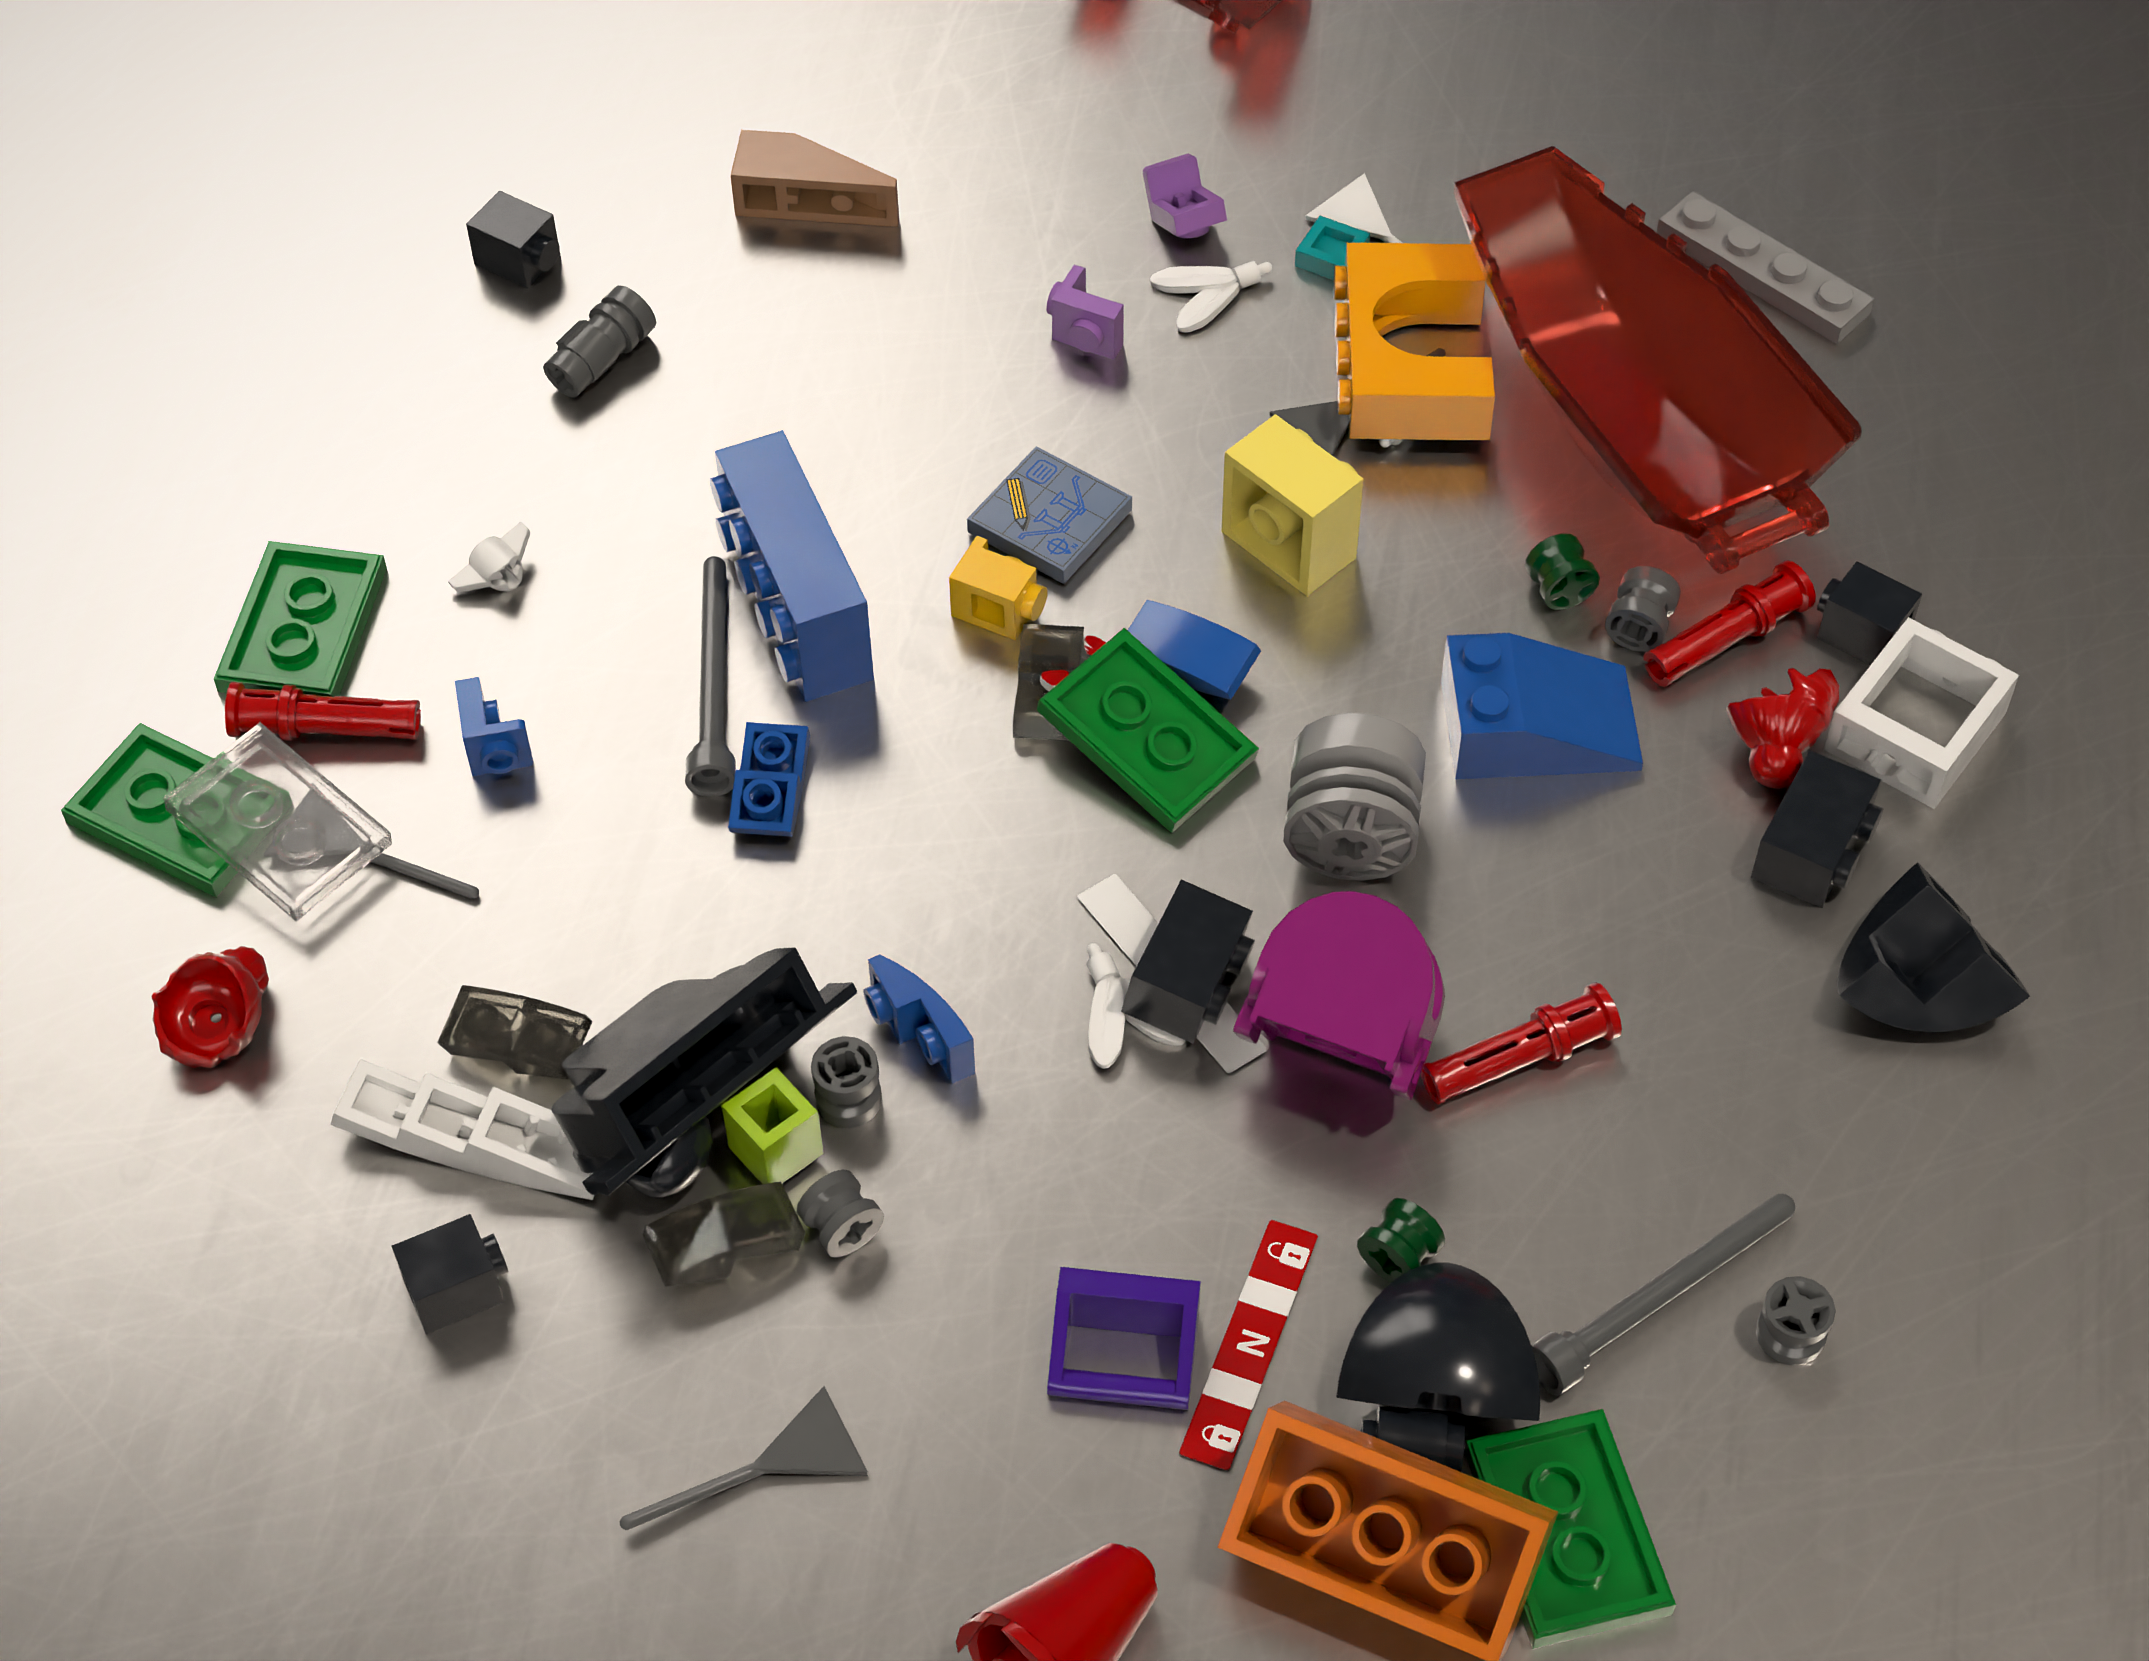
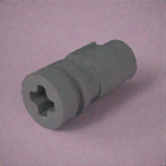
M617 285L602 298L601 303L596 304L590 310L588 321L579 320L556 342L558 345L557 351L544 363L543 370L548 380L566 396L577 397L588 385L595 383L617 361L621 353L631 352L638 345V342L643 340L656 327L657 321L651 307L638 293L627 286Z

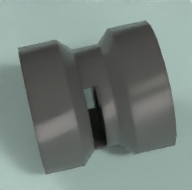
M1637 566L1629 569L1623 575L1618 587V599L1611 605L1606 617L1605 628L1607 634L1617 644L1633 651L1647 652L1662 644L1668 630V618L1675 612L1681 594L1677 581L1665 571L1651 566Z
M837 1037L820 1045L814 1053L811 1062V1073L815 1087L814 1095L818 1113L825 1122L835 1127L850 1129L866 1124L880 1110L882 1101L881 1086L878 1079L879 1064L876 1052L867 1042L856 1037Z

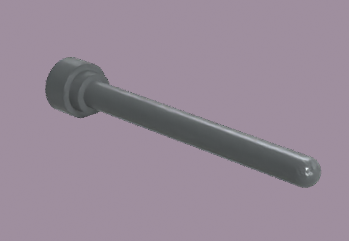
M718 556L707 558L702 567L699 742L693 747L685 760V784L687 788L695 794L706 797L721 796L731 791L734 786L736 759L729 751L727 745L724 744L726 563Z
M1786 1194L1774 1195L1575 1333L1570 1331H1563L1560 1334L1549 1332L1532 1344V1349L1537 1364L1539 1383L1549 1393L1559 1396L1583 1380L1585 1375L1584 1369L1590 1366V1357L1789 1220L1795 1213L1796 1206L1794 1200Z

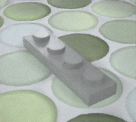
M1694 191L1689 193L1659 219L1656 236L1835 344L1842 341L1871 314L1874 302L1873 297Z

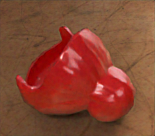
M1790 668L1787 673L1793 690L1789 694L1777 695L1769 688L1764 687L1761 690L1763 697L1748 698L1741 702L1729 703L1726 711L1733 729L1751 749L1749 767L1753 778L1759 784L1776 789L1790 786L1804 761L1802 754L1814 746L1821 734L1828 729L1833 712L1839 703V684L1831 669L1819 668L1806 677L1796 669Z
M239 946L236 949L223 950L220 954L212 952L197 953L187 958L170 974L169 980L160 990L151 995L154 1003L152 1021L155 1027V1035L159 1042L160 1052L191 1068H212L217 1066L223 1059L226 1060L231 1056L239 1055L253 1040L254 1032L262 1015L261 999L269 982L264 957L252 947ZM220 1014L221 1020L214 1023L211 1021L212 1016Z

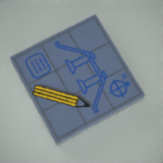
M1036 446L967 518V531L975 537L980 536L987 539L988 544L1065 584L1132 511V496Z

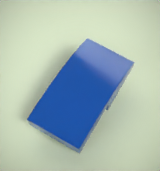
M1146 600L1128 628V631L1195 691L1230 700L1261 652L1256 643L1219 624L1187 611L1151 600Z
M746 722L740 770L736 769L728 824L729 832L793 836L811 736L808 726Z
M880 954L868 959L871 986L863 989V993L874 1021L878 1025L887 1022L899 1045L917 1037L919 1046L928 1063L933 1065L939 1062L951 1084L976 1074L974 1039L950 1005L932 987L900 964Z

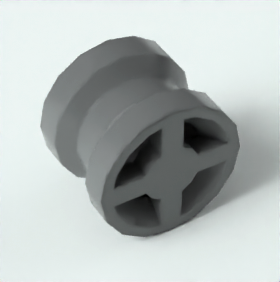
M844 1169L833 1171L811 1185L802 1195L797 1204L796 1211L807 1227L817 1228L820 1231L819 1242L831 1257L837 1258L849 1255L869 1242L878 1232L884 1220V1213L874 1200L863 1198L860 1195L861 1185L851 1171Z
M1786 1277L1775 1282L1766 1294L1763 1309L1758 1318L1756 1327L1758 1343L1767 1355L1778 1362L1788 1365L1806 1364L1816 1359L1825 1347L1828 1332L1831 1330L1834 1322L1836 1309L1833 1298L1825 1287L1805 1277ZM1789 1320L1791 1323L1799 1325L1801 1331L1791 1329L1782 1322Z

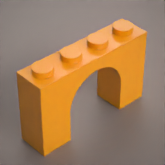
M1346 243L1345 266L1334 267L1333 291L1334 300H1344V303H1336L1335 337H1346V341H1337L1336 374L1347 376V379H1339L1338 415H1349L1350 439L1490 440L1495 401L1492 357L1421 356L1400 350L1382 337L1397 328L1416 324L1481 325L1486 282L1483 244Z

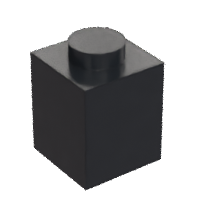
M501 190L466 223L474 264L527 289L544 271L550 270L561 255L554 214Z
M1856 561L1842 581L1833 578L1824 589L1817 605V610L1823 613L1817 638L1871 665L1907 618L1915 620L1922 593Z
M471 1214L391 1246L402 1279L426 1335L504 1303L497 1277L508 1272L505 1259L494 1234L483 1238L480 1237Z

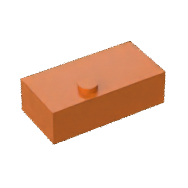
M1284 1400L1269 1407L1217 1548L1483 1660L1500 1661L1508 1651L1558 1511Z

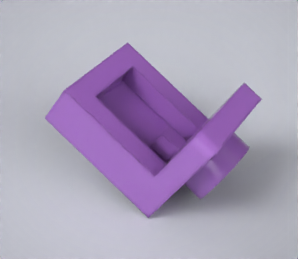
M1187 153L1146 166L1143 169L1151 220L1180 238L1198 237L1206 234L1210 230L1209 226L1227 221L1224 199L1201 185L1198 162L1195 156Z
M1074 264L1064 281H1057L1053 285L1048 296L1046 311L1052 315V340L1114 360L1123 346L1124 305L1086 293V268Z

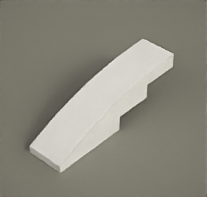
M360 1058L332 1116L330 1124L332 1126L390 1148L458 1170L558 1194L593 1200L594 1195L586 1190L582 1183L593 1173L581 1171L573 1157L574 1150L552 1110L494 1086L489 1096L486 1097L427 1072L420 1083Z

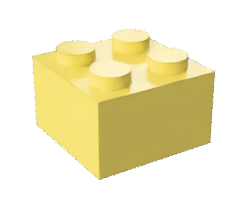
M1275 414L1225 451L1221 532L1308 597L1357 558L1364 478L1358 475L1350 464L1339 461L1314 443L1306 432L1301 429H1295Z

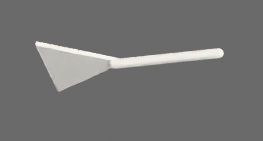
M1365 173L1305 215V220L1313 222L1321 215L1368 232L1371 237L1379 238L1384 243H1403L1391 234Z

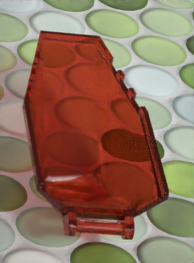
M1554 146L1454 183L1453 193L1476 259L1498 312L1522 360L1556 417L1578 449L1602 479L1622 499L1653 523L1684 536L1690 542L1695 543L1705 555L1706 561L1719 574L1736 569L1739 566L1740 559L1802 533L1812 537L1828 529V512L1822 501L1810 487L1861 438V426L1726 270L1716 263L1709 270L1685 253L1686 241L1675 233L1668 236L1667 240L1644 224L1646 212L1633 203L1628 205L1626 210L1603 194L1605 186L1603 181ZM1779 505L1784 506L1789 512L1731 537L1724 530L1726 527Z

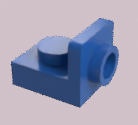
M479 677L454 681L462 738L472 777L490 773L502 774L513 769L533 765L532 751L525 721L516 719L501 722L497 699L485 701Z

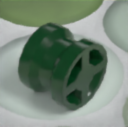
M1560 533L1546 538L1529 552L1525 560V568L1534 582L1541 584L1540 594L1547 606L1554 610H1564L1582 603L1595 592L1600 581V576L1593 563L1583 559L1585 551L1578 538L1572 534Z
M1394 1198L1382 1210V1222L1380 1225L1366 1229L1357 1241V1248L1366 1264L1375 1273L1391 1283L1409 1270L1421 1266L1424 1258H1432L1437 1255L1445 1245L1446 1238L1440 1225L1425 1209L1404 1198Z

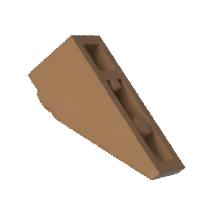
M741 129L730 174L735 216L898 227L899 205L896 178L796 133Z

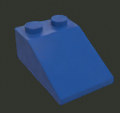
M1512 633L1447 635L1441 686L1455 780L1642 771L1643 759L1624 665Z

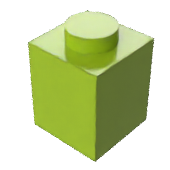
M777 1067L721 1105L729 1148L769 1192L824 1154L818 1111Z

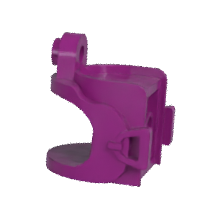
M1355 891L1331 892L1311 898L1291 910L1272 930L1258 959L1250 983L1249 993L1235 1022L1233 1032L1240 1039L1254 1044L1258 1042L1260 1034L1271 1041L1280 1036L1382 1073L1391 1078L1390 1090L1394 1095L1411 1101L1441 1020L1445 988L1434 954L1411 918L1397 906L1370 894Z

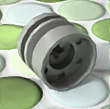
M1352 712L1325 716L1306 725L1294 742L1290 778L1291 790L1288 793L1283 842L1291 856L1312 871L1338 879L1361 881L1384 878L1404 869L1416 856L1421 813L1420 802L1426 752L1419 738L1402 724L1372 714Z

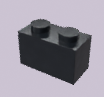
M1809 750L1760 841L1751 878L1823 908L1834 885L1842 889L1847 887L1860 857L1859 853L1853 851L1857 841L1861 840L1869 843L1877 829L1884 808L1874 805L1881 779Z
M1181 879L1132 974L1121 1012L1194 1043L1204 1021L1216 1025L1231 992V988L1222 985L1228 972L1240 976L1249 958L1255 940L1245 936L1253 910Z

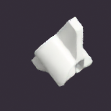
M521 521L501 538L491 536L480 541L470 553L469 564L448 580L450 586L457 593L485 587L507 592L516 589L522 581L521 561L531 534L529 528Z

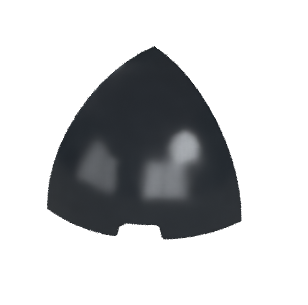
M1918 862L1884 894L1862 922L1844 954L1837 979L1839 996L1851 1006L1877 1021L1913 1031H1953L1983 1024L2009 1012L2030 997L2026 988L2002 955L1980 935L1971 924L1970 917Z
M1449 1262L1431 1263L1411 1269L1396 1278L1371 1303L1349 1342L1339 1376L1336 1398L1408 1409L1420 1408L1450 1411L1468 1416L1539 1421L1540 1386L1537 1364L1524 1325L1509 1300L1494 1284L1474 1270L1462 1265Z

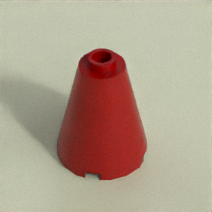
M1108 1543L974 1614L959 1629L956 1639L957 1652L959 1653L968 1646L973 1661H1118L1157 1599L1158 1588L1155 1581V1569L1150 1560L1138 1549L1130 1546L1125 1547L1117 1543Z

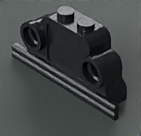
M796 947L777 948L762 953L744 965L731 968L712 979H686L667 983L640 1000L569 1055L562 1064L574 1088L562 1095L554 1103L551 1110L574 1150L573 1157L581 1171L593 1173L582 1182L586 1190L592 1195H598L599 1193L605 1196L610 1195L856 995L857 989L854 983H829L818 991Z

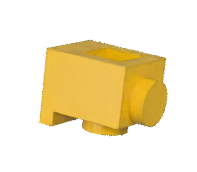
M980 536L975 537L949 576L951 616L1013 640L1018 638L1029 620L1036 621L1039 618L1047 600L1048 590L1046 587L1037 584L1035 567L1027 565L1015 557L1003 556L989 551L988 540Z

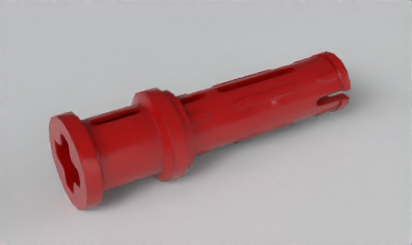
M1786 560L1775 566L1773 575L1754 586L1745 584L1736 589L1730 599V603L1724 606V608L1705 617L1664 644H1660L1654 649L1647 651L1643 656V660L1648 662L1645 664V668L1649 676L1659 686L1666 687L1683 676V674L1720 654L1749 635L1762 637L1769 634L1775 629L1776 622L1793 611H1807L1814 606L1816 593L1813 583L1802 567L1795 562Z
M231 682L226 694L224 718L227 735L239 738L243 732L279 734L282 740L288 741L300 737L301 733L381 736L417 740L421 725V709L419 700L316 696L303 694L302 689L297 688L295 685H284L281 690L246 689L242 682Z
M1597 982L1592 983L1584 988L1583 995L1553 1007L1548 1003L1538 1006L1530 1014V1021L1488 1039L1481 1040L1472 1046L1434 1062L1425 1063L1421 1072L1423 1083L1431 1099L1440 1105L1449 1098L1489 1081L1496 1080L1503 1075L1543 1058H1547L1552 1062L1555 1060L1562 1062L1572 1056V1050L1601 1037L1611 1041L1621 1036L1622 1025L1618 1009L1603 985Z

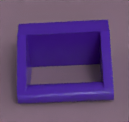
M1060 1267L1047 1395L1188 1410L1199 1321L1201 1281ZM1071 1326L1179 1337L1180 1349L1177 1380L1066 1369Z

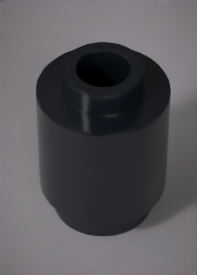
M1378 1406L1376 1420L1362 1419L1361 1432L1459 1472L1462 1471L1465 1424L1448 1422L1447 1414Z

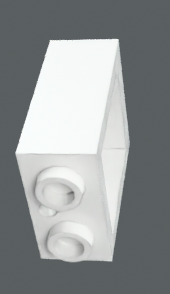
M1908 617L1834 711L1824 750L1935 809L2006 714L2019 675L2003 667L1997 661L1986 658L1947 638L1941 632L1930 629ZM1900 667L1915 673L1976 706L1946 747L1870 708V705Z

